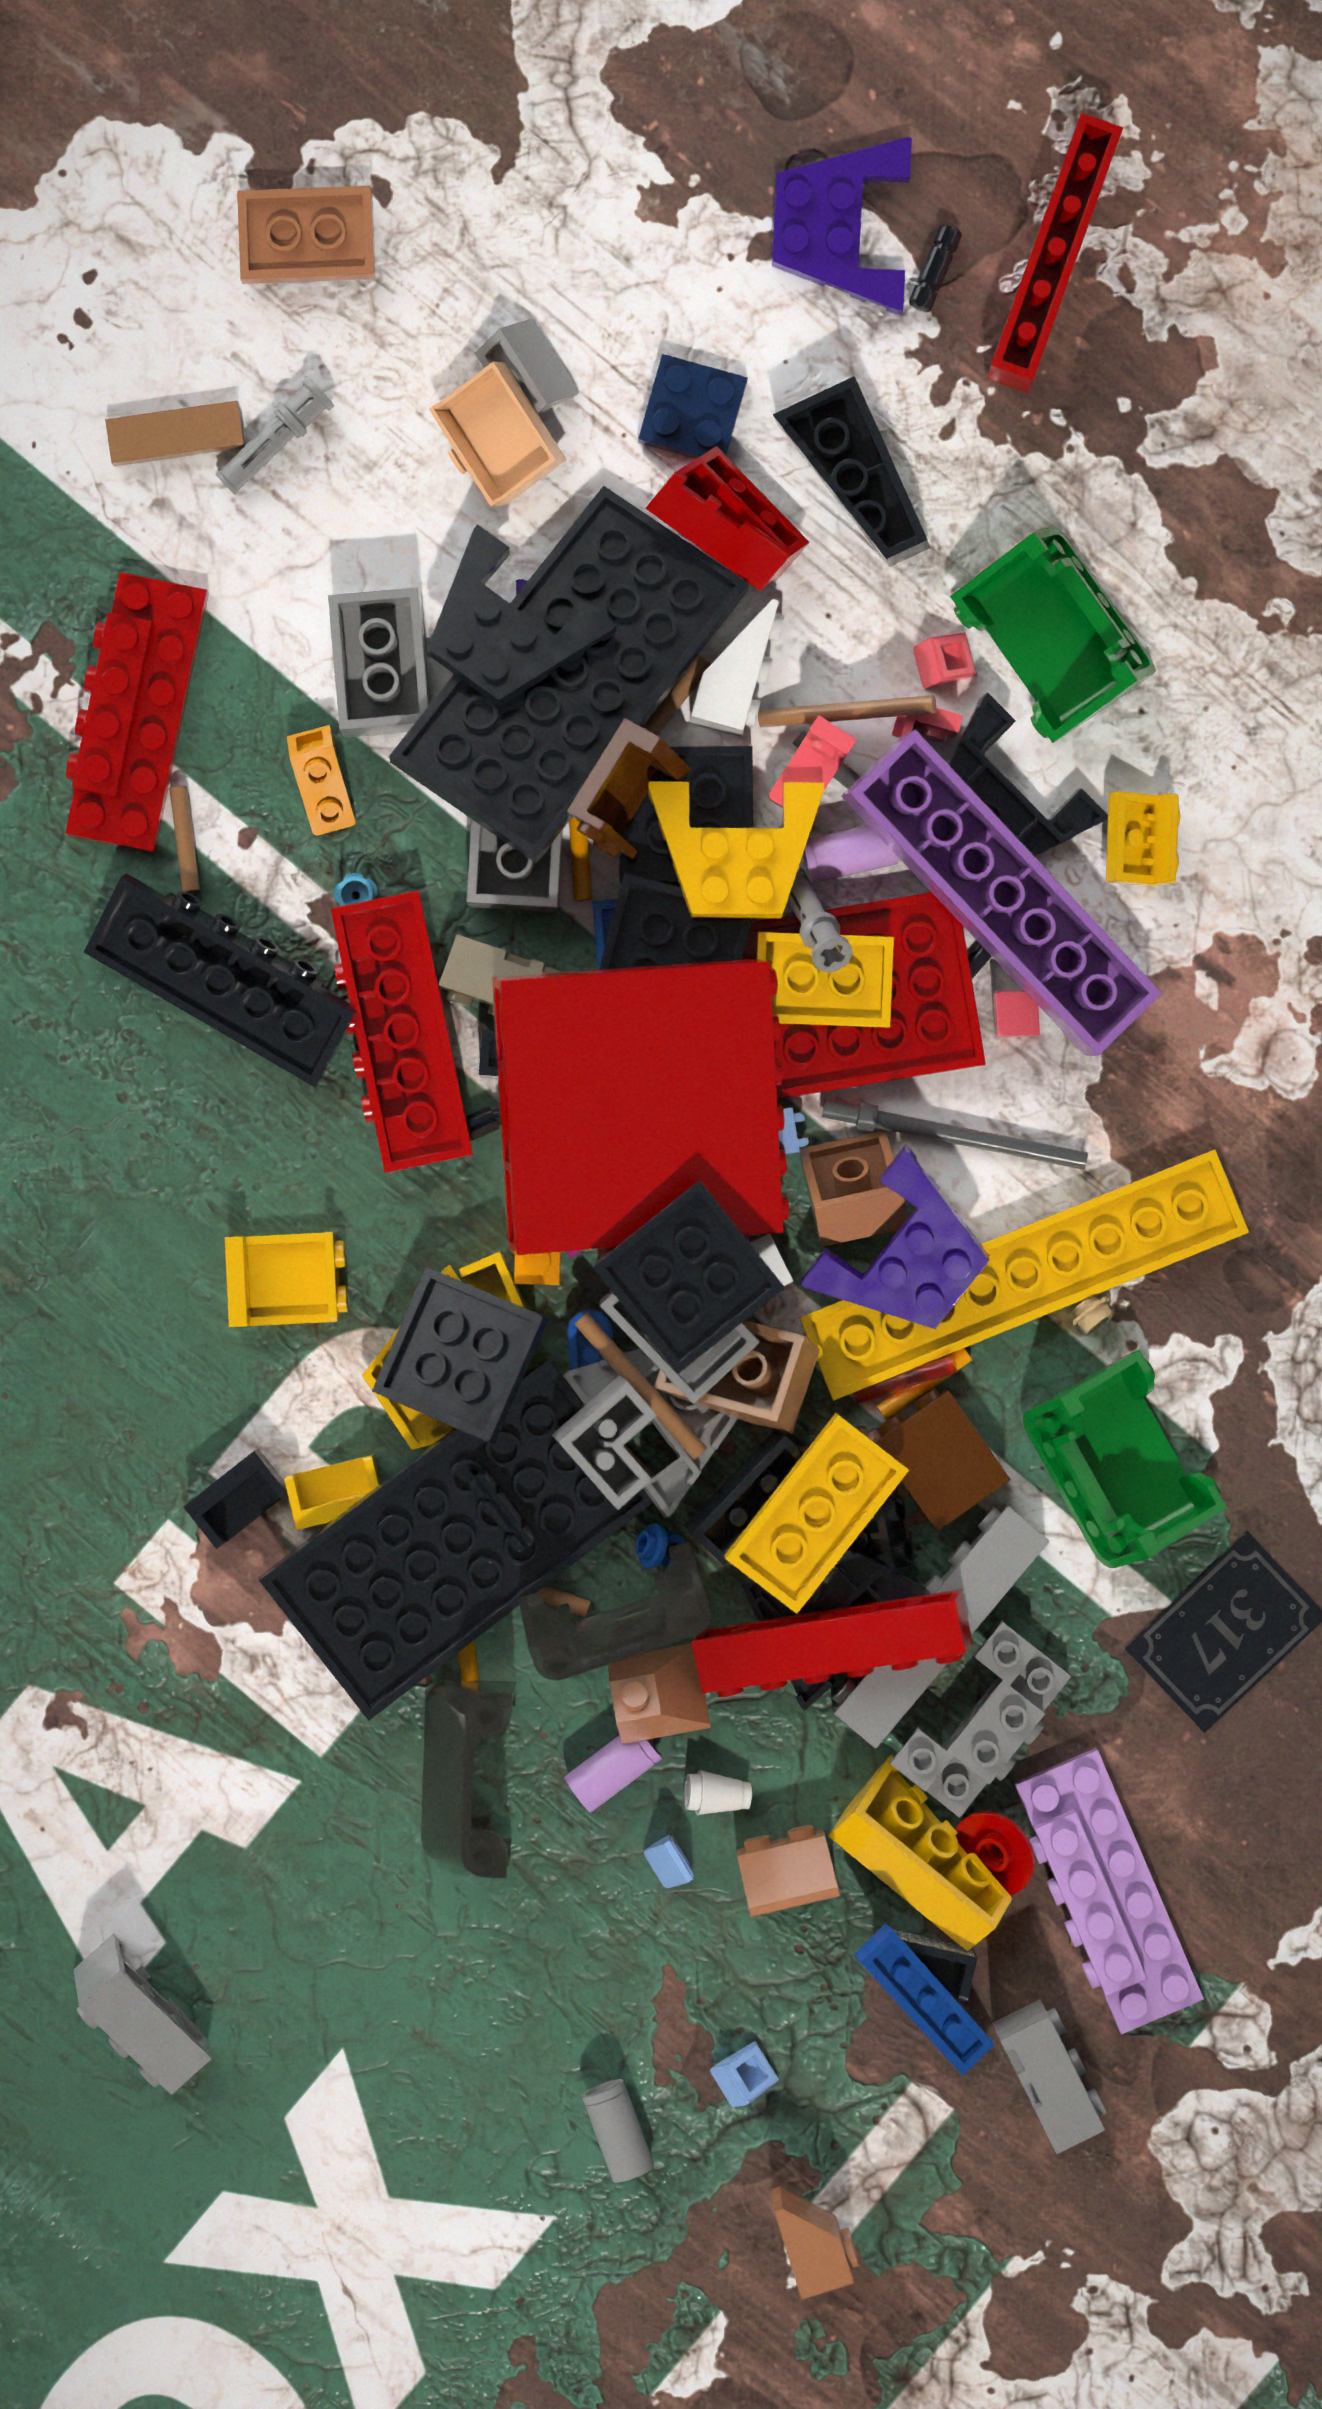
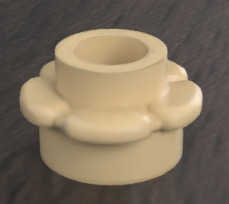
M1091 1296L1082 1301L1072 1311L1076 1315L1073 1321L1074 1327L1079 1326L1083 1333L1088 1335L1103 1325L1114 1314L1106 1304L1109 1299L1103 1297L1101 1300H1097L1095 1296Z

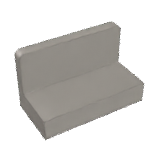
M533 319L499 328L475 352L484 368L492 362L506 363L539 417L553 405L573 399L579 393L578 388Z

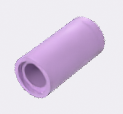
M869 825L808 838L803 852L810 884L898 864V856Z
M618 1735L565 1775L564 1778L578 1800L592 1813L654 1766L655 1763L662 1760L663 1757L651 1739L622 1744L620 1735Z

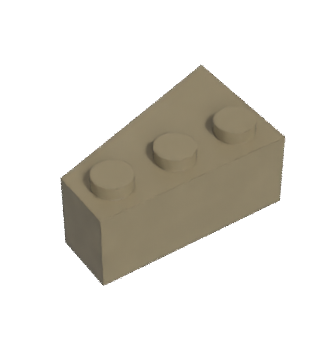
M456 935L439 982V987L448 991L445 999L466 1007H471L473 1000L490 1006L487 1014L494 1016L492 977L563 972L546 967L547 964L533 959L530 961L510 954L506 950Z

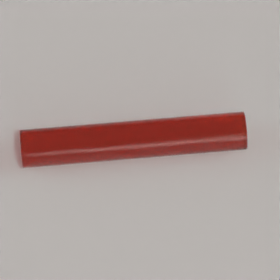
M951 1355L923 1364L854 1392V1398L857 1404L957 1373L956 1362Z

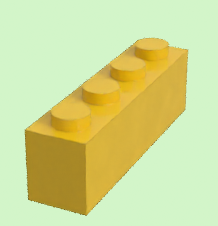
M891 1754L846 1807L828 1837L968 1952L996 1928L1013 1898L975 1853L967 1854L955 1836L958 1834L947 1820L941 1823L924 1803L928 1797L919 1786L914 1785L911 1787L898 1770L890 1764L889 1761L893 1757Z

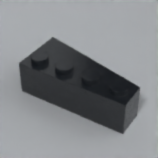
M855 376L772 414L780 429L889 567L930 549L928 539Z

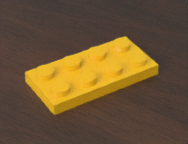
M835 1413L724 1557L787 1607L798 1613L909 1469Z

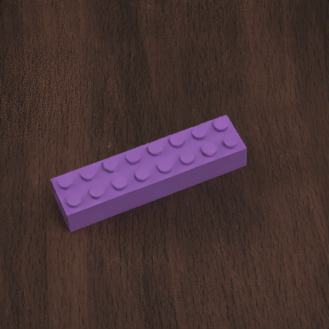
M916 730L905 733L841 795L1085 1056H1099L1162 994Z

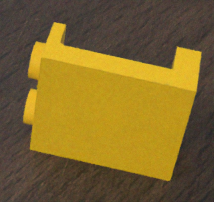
M337 1232L225 1237L229 1327L340 1322L341 1312H348L347 1285L339 1286L338 1269L346 1267V1248L344 1240L337 1241Z

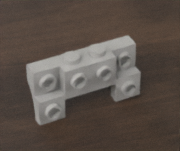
M1002 1621L999 1622L998 1627L980 1650L976 1651L973 1655L998 1677L943 1746L940 1745L919 1727H916L905 1745L889 1761L893 1767L922 1790L927 1791L959 1818L987 1783L990 1785L995 1777L1001 1781L1010 1772L1017 1761L1013 1754L1023 1742L1030 1745L1037 1738L1045 1725L1040 1721L1045 1715V1709L1071 1678L1070 1674Z

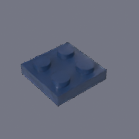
M662 354L638 437V443L694 459L699 458L717 446L727 456L748 377Z

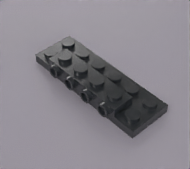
M127 873L121 876L84 953L309 1085L316 1087L321 1082L357 1010L350 1007V1003L322 988L325 982L316 977L318 970L312 964L301 959H295L292 963L278 955L279 947L271 940L260 936L252 940L240 933L241 925L235 919L224 914H217L216 917L211 916L200 909L202 902L194 895L179 891L177 895L170 892L165 896Z

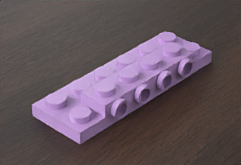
M1094 1748L1014 1782L1036 1834L1035 1837L1029 1839L1039 1864L1047 1861L1054 1878L1047 1880V1885L1056 1905L1065 1903L1071 1917L1070 1920L1064 1922L1074 1947L1083 1944L1089 1961L1082 1963L1084 1972L1092 1989L1101 1987L1121 2035L1204 2000L1099 1751Z

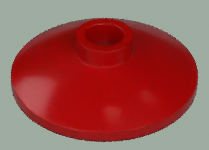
M984 1811L967 1816L957 1825L955 1830L958 1834L955 1836L959 1845L967 1854L975 1853L1010 1896L1019 1893L1025 1888L1034 1873L1035 1856L1028 1837L1017 1824L998 1813Z

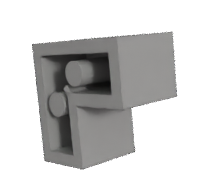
M620 1375L552 1434L555 1440L617 1510L652 1480L623 1445L657 1415L628 1381Z

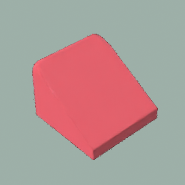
M965 632L929 638L913 647L919 676L925 689L977 675Z
M995 991L992 994L995 1038L1040 1036L1039 1008L1025 991Z

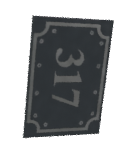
M1247 1532L1126 1646L1125 1650L1205 1733L1322 1622V1610Z

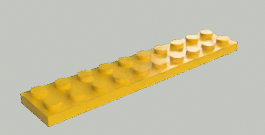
M1211 1150L982 1243V1246L989 1254V1262L936 1329L845 1300L799 1317L806 1337L820 1349L817 1364L830 1396L834 1401L1247 1234L1249 1231L1216 1150Z

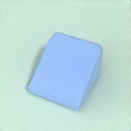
M668 1834L644 1850V1856L665 1888H672L693 1880L694 1869L673 1835Z
M756 2041L710 2069L712 2076L732 2107L748 2105L779 2080Z

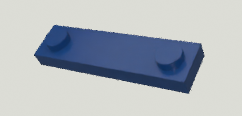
M886 1923L853 1955L961 2075L964 2076L995 2044Z

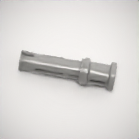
M306 376L302 380L303 386L285 404L279 403L275 407L276 410L273 412L275 417L220 472L218 471L215 474L234 495L294 436L297 438L300 436L304 437L308 433L306 427L325 409L331 410L335 406L309 377ZM310 399L313 400L300 414H297ZM283 425L286 427L279 435H275ZM268 440L271 441V443L253 461H251L245 468H242V465L246 463Z
M800 867L797 870L788 898L792 909L801 923L800 937L804 945L812 949V961L817 969L823 972L837 971L850 961L852 947L846 938L840 936V925L837 919L832 914L824 911L806 872Z

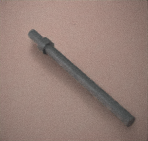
M825 1100L821 1117L856 1124V1129L874 1132V1129L878 1128L1082 1170L1085 1169L1088 1152L879 1111V1106L861 1102L860 1106H854Z

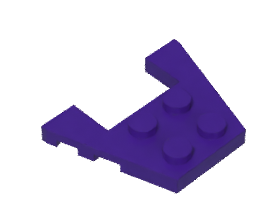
M901 138L778 172L776 174L772 267L824 287L828 285L850 294L852 298L862 302H872L885 307L888 312L902 315L904 308L905 270L859 267L863 181L909 183L912 138Z
M904 1145L881 1175L880 1182L916 1206L914 1211L864 1274L825 1248L804 1274L800 1284L816 1292L936 1329L989 1262V1254L959 1213L953 1210L941 1194L939 1186L931 1175L928 1176L911 1148Z

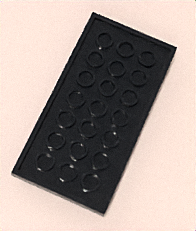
M603 486L510 604L551 634L556 635L585 601L617 624L616 633L605 642L600 640L586 649L585 654L572 662L567 661L547 673V678L500 707L454 674L389 755L390 763L528 859L537 863L573 817L567 812L568 808L624 718L643 727L748 592L749 583Z
M547 1357L525 1373L495 1445L454 1427L258 1577L259 1582L368 1721L653 1503L642 1488L617 1510L552 1436L584 1405ZM485 1469L491 1473L498 1483L497 1488L503 1489L524 1518L522 1522H527L535 1532L537 1539L528 1548L522 1551L516 1550L507 1537L509 1533H504L484 1507L482 1503L483 1498L478 1499L472 1491L469 1481L477 1473Z

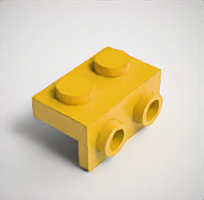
M1123 791L1109 793L1106 882L1150 887L1175 883L1176 872L1179 866L1177 838L1181 819L1178 794L1149 795Z

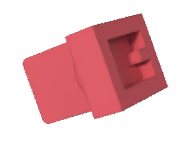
M936 708V713L897 716L891 736L900 739L905 733L912 731L913 727L921 729L920 735L922 737L944 743L947 737L956 738L963 715Z
M818 715L769 793L768 798L783 808L784 782L824 783L825 790L857 739Z

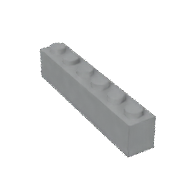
M1005 1503L999 1510L992 1506L977 1524L981 1532L971 1544L964 1540L954 1550L948 1559L952 1566L942 1578L934 1575L924 1586L931 1594L962 1589L971 1635L1050 1542V1540ZM934 1658L918 1661L916 1667L900 1671L892 1670L891 1665L875 1667L873 1673L858 1677L855 1682L848 1678L833 1695L832 1699L837 1703L832 1710L838 1718L876 1749L947 1664H937Z

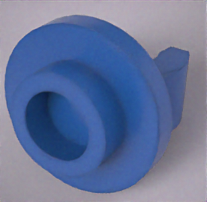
M652 1523L648 1525L638 1535L635 1545L636 1554L641 1565L650 1569L657 1568L660 1564L670 1568L677 1567L679 1561L667 1557L666 1549L671 1542L683 1544L684 1538L676 1533L666 1531L664 1526Z

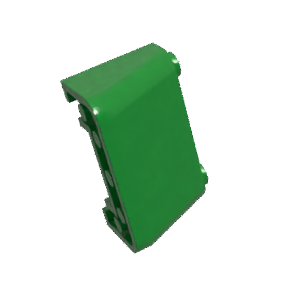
M1054 527L1032 532L950 596L956 605L954 612L959 621L968 629L974 627L979 631L986 630L1033 696L1036 702L1032 705L1034 714L1030 717L1032 725L1043 738L1049 737L1052 743L1062 739L1156 672L1149 654L1072 544Z
M1140 1350L1118 1359L1026 1411L1023 1416L1027 1435L1096 1558L1108 1568H1118L1152 1557L1227 1508L1220 1496L1219 1486L1211 1477L1205 1476L1200 1472L1186 1474L1144 1397L1154 1390L1155 1372Z

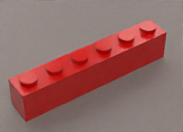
M1084 113L1080 114L986 379L1028 394L1123 127Z
M960 1589L700 1630L691 1643L702 1694L717 1691L718 1697H728L743 1692V1687L760 1685L761 1690H774L786 1686L789 1680L802 1678L805 1684H814L830 1679V1674L847 1672L848 1677H861L873 1673L875 1667L891 1665L892 1670L900 1671L916 1667L918 1661L934 1658L937 1664L952 1663L963 1658L962 1654L967 1653L973 1640L963 1591Z

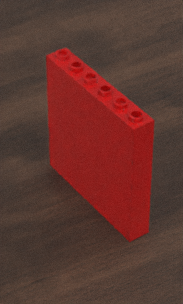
M748 959L492 977L508 1249L518 1256L616 1247L698 1180L701 1181L744 1236L784 1233L783 1220H788L789 1203L787 1195L782 1193L781 1176L786 1175L787 1160L784 1149H779V1131H783L785 1119L782 1105L777 1104L776 1086H781L782 1067L780 1060L775 1059L774 1041H778L780 1038V1023L777 1014H773L772 996L777 995L778 980L775 969H770V961Z

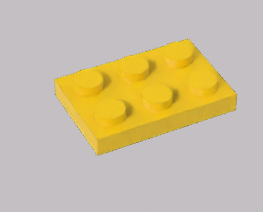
M758 932L757 959L770 961V969L774 968L777 974L778 991L776 996H772L773 1014H777L779 1023L890 1028L894 937L840 935L846 938L852 947L851 959L843 968L837 971L823 972L816 968L812 961V949L804 945L800 934Z

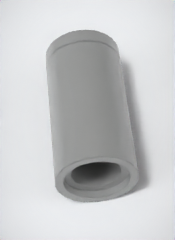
M611 2080L584 2092L581 2097L612 2181L614 2183L628 2181L650 2171L655 2164L624 2080Z

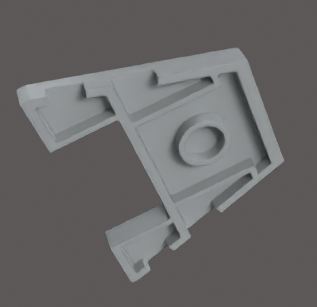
M641 1349L624 1353L654 1387L660 1371L656 1364ZM606 1360L568 1371L562 1375L584 1406L619 1376ZM658 1391L707 1447L697 1458L693 1459L656 1417L652 1420V1423L677 1455V1459L651 1477L652 1480L643 1487L662 1515L667 1518L674 1513L683 1496L698 1478L701 1470L738 1418L698 1404L693 1405L692 1402Z

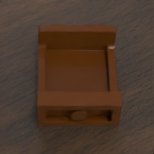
M624 718L567 812L580 823L576 830L594 841L593 845L613 858H616L620 852L633 859L638 851L621 835L646 797L648 782H655L660 773L677 782H683L691 768L659 736Z
M933 1388L913 1402L917 1410L907 1417L901 1419L896 1414L879 1425L876 1430L880 1435L873 1442L909 1469L901 1482L918 1504L931 1526L938 1531L1011 1479L948 1390H944L938 1394L936 1389Z

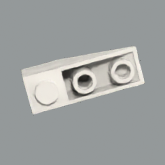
M772 599L703 672L691 714V723L741 737L745 725L754 728L761 701L753 699L757 682L766 685L773 658L765 657L769 640L778 642L785 617L784 615L777 614L778 600Z

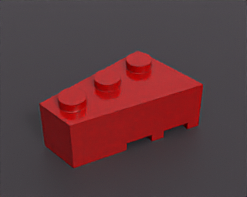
M717 446L674 472L645 508L759 591L780 578L810 543Z

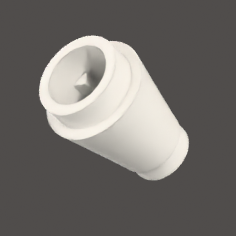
M699 1770L697 1774H687L684 1787V1806L686 1810H694L696 1815L750 1808L752 1798L750 1782H742L741 1780Z

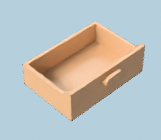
M505 362L490 363L443 401L429 408V411L453 447L448 452L451 460L462 474H465L467 471L470 473L491 507L507 506L567 460Z

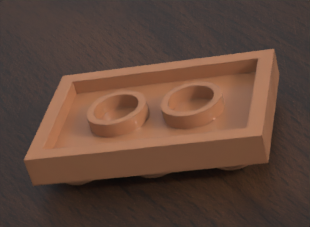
M371 186L237 191L240 280L242 284L375 279Z

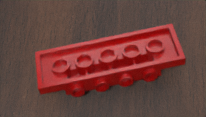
M119 572L111 613H107L106 623L98 621L94 632L93 647L100 649L97 666L89 665L85 675L84 691L90 692L91 695L88 710L80 709L76 719L75 735L82 736L79 753H70L66 767V779L73 780L71 788L74 789L65 832L68 836L155 853L209 595L206 589Z
M419 890L330 908L341 958V964L334 965L339 991L347 990L350 1007L357 1010L347 1032L348 1035L356 1034L359 1051L352 1052L357 1079L365 1077L368 1095L361 1096L366 1123L374 1121L384 1173L473 1156Z

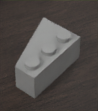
M113 1933L73 1969L79 2005L77 2012L88 2026L93 2029L99 2026L109 2035L108 2041L121 2057L127 2058L130 2055L140 2065L138 2067L139 2071L153 2087H157L160 2084L172 2095L212 2059L208 2039L171 1997L166 2000L146 1981L151 1975L142 1965L135 1971L126 1962L120 1952L122 1942Z
M1041 1999L992 2023L1056 2154L1105 2131L1099 2117L1107 2114L1095 2088L1086 2092L1079 2076L1087 2072L1075 2048L1066 2051L1059 2037L1067 2031L1055 2007L1046 2011Z

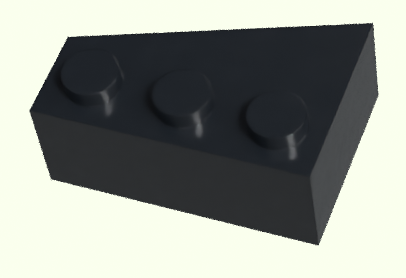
M774 1430L684 1526L723 1565L729 1563L724 1555L804 1453L781 1431Z

